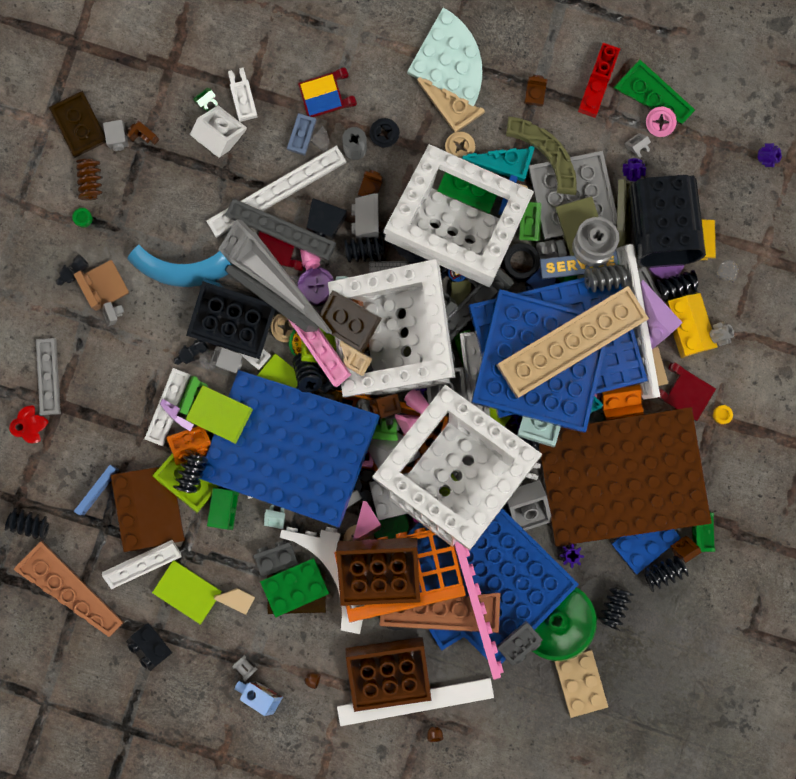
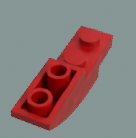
M602 43L578 109L579 113L596 118L620 48Z

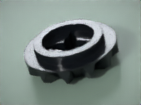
M381 118L371 125L370 138L376 146L386 148L392 147V145L397 143L400 131L398 125L393 120ZM381 127L385 131H390L388 133V140L384 136H379L382 130Z
M369 470L360 471L353 489L358 490L362 496V501L373 500L370 490L366 489L360 492L363 487L360 479L364 482H368L371 479V482L375 481L372 478L375 473Z

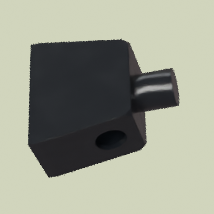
M313 198L307 230L326 239L333 240L347 217V210Z

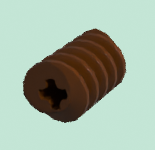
M93 159L77 160L76 162L79 163L76 166V169L79 171L77 172V177L80 178L77 180V184L80 185L78 192L81 193L78 195V199L86 201L98 199L97 195H101L102 191L97 190V188L102 187V184L96 183V181L102 178L96 175V173L101 172V169L95 168V166L100 165V161Z

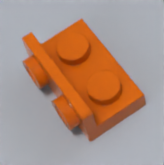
M640 385L623 387L602 393V410L606 420L644 414L641 405Z
M199 426L192 428L191 431L185 430L166 437L176 465L187 462L183 459V456H190V454L185 450L195 451L206 456L211 444L206 430Z

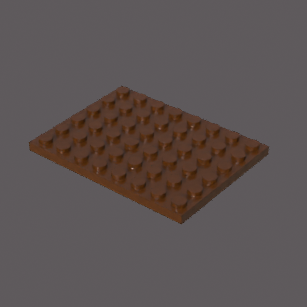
M692 407L590 423L585 433L568 428H560L555 447L541 443L539 445L540 453H542L541 460L556 546L712 524Z

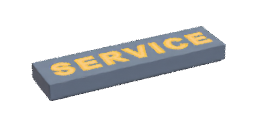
M617 251L602 266L606 268L610 265L615 267L618 264ZM575 255L540 259L542 279L584 275L585 269L589 268L592 271L595 268L582 264L576 259Z

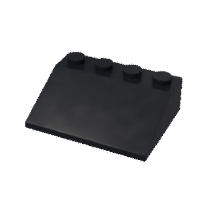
M204 279L186 336L260 359L276 309L255 294L213 280Z

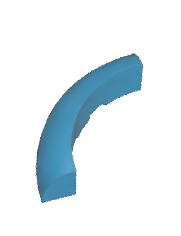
M140 245L136 246L128 256V261L144 275L160 283L178 287L201 286L204 279L217 281L228 275L226 269L228 265H231L221 251L206 260L192 264H174L162 261L149 254Z

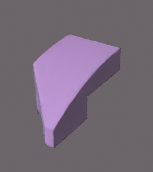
M162 399L160 405L166 414L177 424L191 431L194 424L177 416L180 408Z

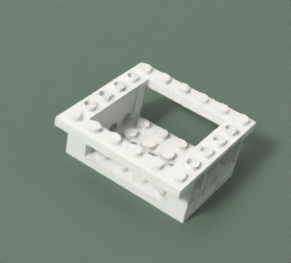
M429 144L383 233L386 234L385 240L425 259L439 260V265L490 288L534 191ZM438 169L507 199L508 202L501 217L497 218L447 197L433 189L432 186ZM430 223L438 224L439 228H433ZM447 231H454L456 236L449 235ZM469 238L473 240L474 243L468 244L465 241V239Z
M433 259L328 282L329 295L334 290L348 299L359 300L363 302L364 308L382 318L369 342L370 357L372 358L371 364L374 370L361 376L347 367L352 375L341 383L343 397L361 394L374 396L388 395L412 389L450 383L449 378H455L439 260ZM401 309L406 311V316L403 319L398 317ZM406 327L409 334L406 338H403L401 330ZM335 337L337 354L344 363L342 347H340L341 340ZM409 346L411 354L405 357L403 351L405 347Z
M444 385L372 478L389 490L390 501L452 547L456 542H459L470 551L541 458L542 453L447 385ZM448 412L449 423L409 474L404 476L400 472ZM471 457L474 463L471 466H466L463 463V459ZM459 472L462 475V479L454 481L451 478V474ZM442 487H447L450 489V494L448 496H441L439 490Z

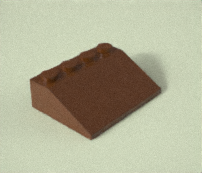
M160 467L111 475L124 552L160 546L171 540L174 543L185 541L178 497L153 477Z
M417 537L338 541L336 557L341 606L417 603L421 601Z
M423 637L346 648V663L354 712L432 701Z

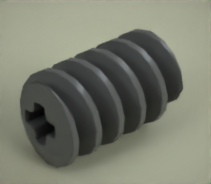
M357 127L348 128L342 136L344 153L349 159L359 160L367 152L365 132Z
M619 264L615 265V267L610 265L607 268L602 266L600 269L595 267L592 271L587 268L584 272L585 287L587 290L591 287L594 293L597 286L602 292L605 285L609 291L612 284L617 290L621 283L624 289L627 284L626 268L624 265L621 266Z

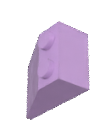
M642 280L640 285L645 313L649 318L647 325L653 349L683 322Z

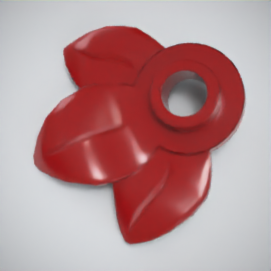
M29 405L18 412L17 419L10 423L9 430L13 436L22 437L27 443H38L41 441L38 432L47 426L48 420L43 416L35 415V406ZM18 424L23 426V429L20 431L15 428Z

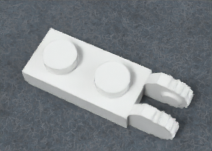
M239 68L240 77H242L241 82L235 83V75L232 70L228 71L238 119L239 122L257 118L258 116L244 68Z

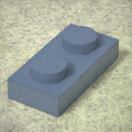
M298 113L287 146L288 151L306 155L317 121L316 118Z

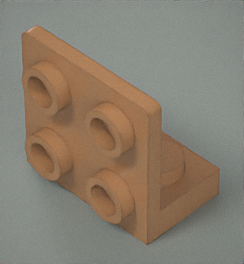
M112 260L85 274L81 271L74 274L89 305L95 311L101 309L103 304L112 303L129 294Z

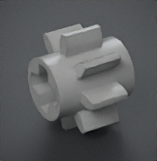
M725 321L714 324V329L710 331L712 341L719 343V346L731 343L730 338L734 337L732 326L730 324L726 325Z

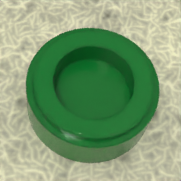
M78 208L74 211L72 219L78 227L85 228L92 223L93 217L89 210Z

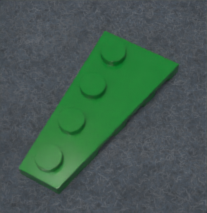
M641 60L614 87L618 92L652 110L661 106L670 108L676 115L677 123L681 125L695 111L689 103Z

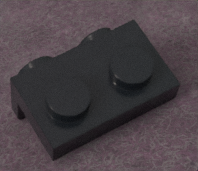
M149 623L135 632L126 641L128 649L139 657L141 665L145 669L148 668L149 671H152L173 653Z

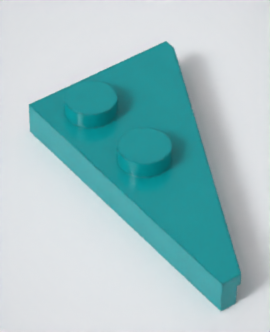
M529 146L527 149L519 150L513 148L507 151H488L485 154L470 153L463 155L462 159L507 177L511 175L517 176V180L524 182L535 147Z

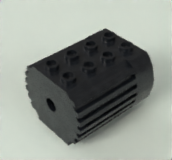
M694 175L647 177L639 179L630 185L629 196L636 257L639 266L647 268L684 266L705 257L706 251L697 179Z

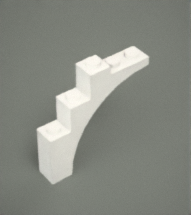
M291 527L281 530L280 538L293 541L305 547L322 561L330 571L339 592L338 569L334 552H336L341 533H337V529L331 527L321 530L320 537H317L316 532L306 531L305 534L297 533L298 529ZM351 605V606H352V608H356V607L365 606V605ZM341 606V630L360 634L363 620L349 623L346 606Z

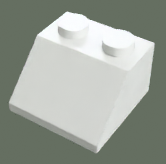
M217 105L197 118L190 135L220 158L230 151L247 127Z

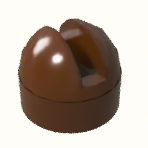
M315 672L308 673L306 675L307 678L304 680L305 684L312 689H316L321 675Z
M439 727L429 728L427 733L428 742H439L444 739L442 730Z

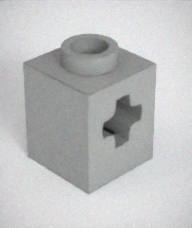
M122 120L103 123L106 144L110 150L121 151L124 150V147H129L126 125Z
M216 347L210 365L231 373H237V370L242 366L241 359L243 355L223 347Z

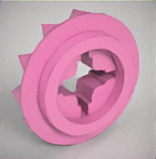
M664 106L654 108L646 118L647 129L657 137L668 136L674 131L677 124L676 115L670 108ZM661 114H663L664 120L669 121L663 124L662 129H660V123L656 122V120L660 119Z

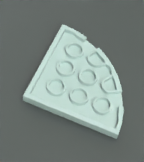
M442 8L407 74L417 79L419 77L433 82L432 85L441 90L444 88L456 94L459 98L468 100V104L474 106L478 99L482 82L480 52L474 37L466 25L453 13Z

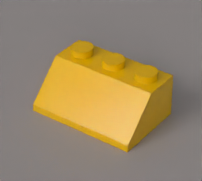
M701 293L686 295L665 303L683 322L673 331L681 358L718 348L717 343H714L710 337L712 327Z

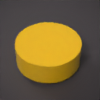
M726 405L718 406L713 411V419L718 424H727L733 418L732 409Z

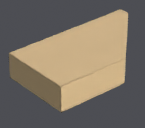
M340 341L345 366L363 376L372 358Z
M235 588L215 595L214 599L246 615L255 597Z

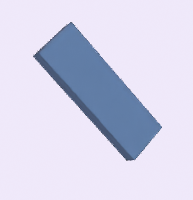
M109 465L74 512L78 515H85L111 482V475L117 474L119 469L114 465Z

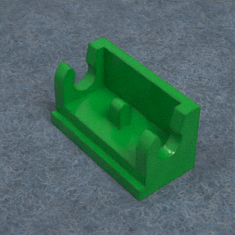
M213 488L207 527L233 530L239 496L238 492Z
M710 513L712 524L692 526V540L700 547L701 552H715L714 513Z

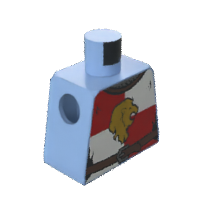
M240 679L235 686V690L242 694L240 700L264 716L274 714L283 696L256 681L246 683Z

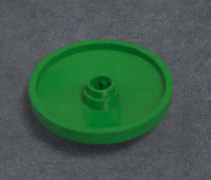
M576 587L535 629L540 634L542 641L541 645L532 651L533 653L550 661H566L577 657L589 647L596 633L597 616L592 602L583 591Z

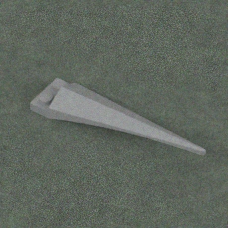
M236 220L218 250L221 251L229 262L279 295L326 333H332L256 232H253L242 220Z

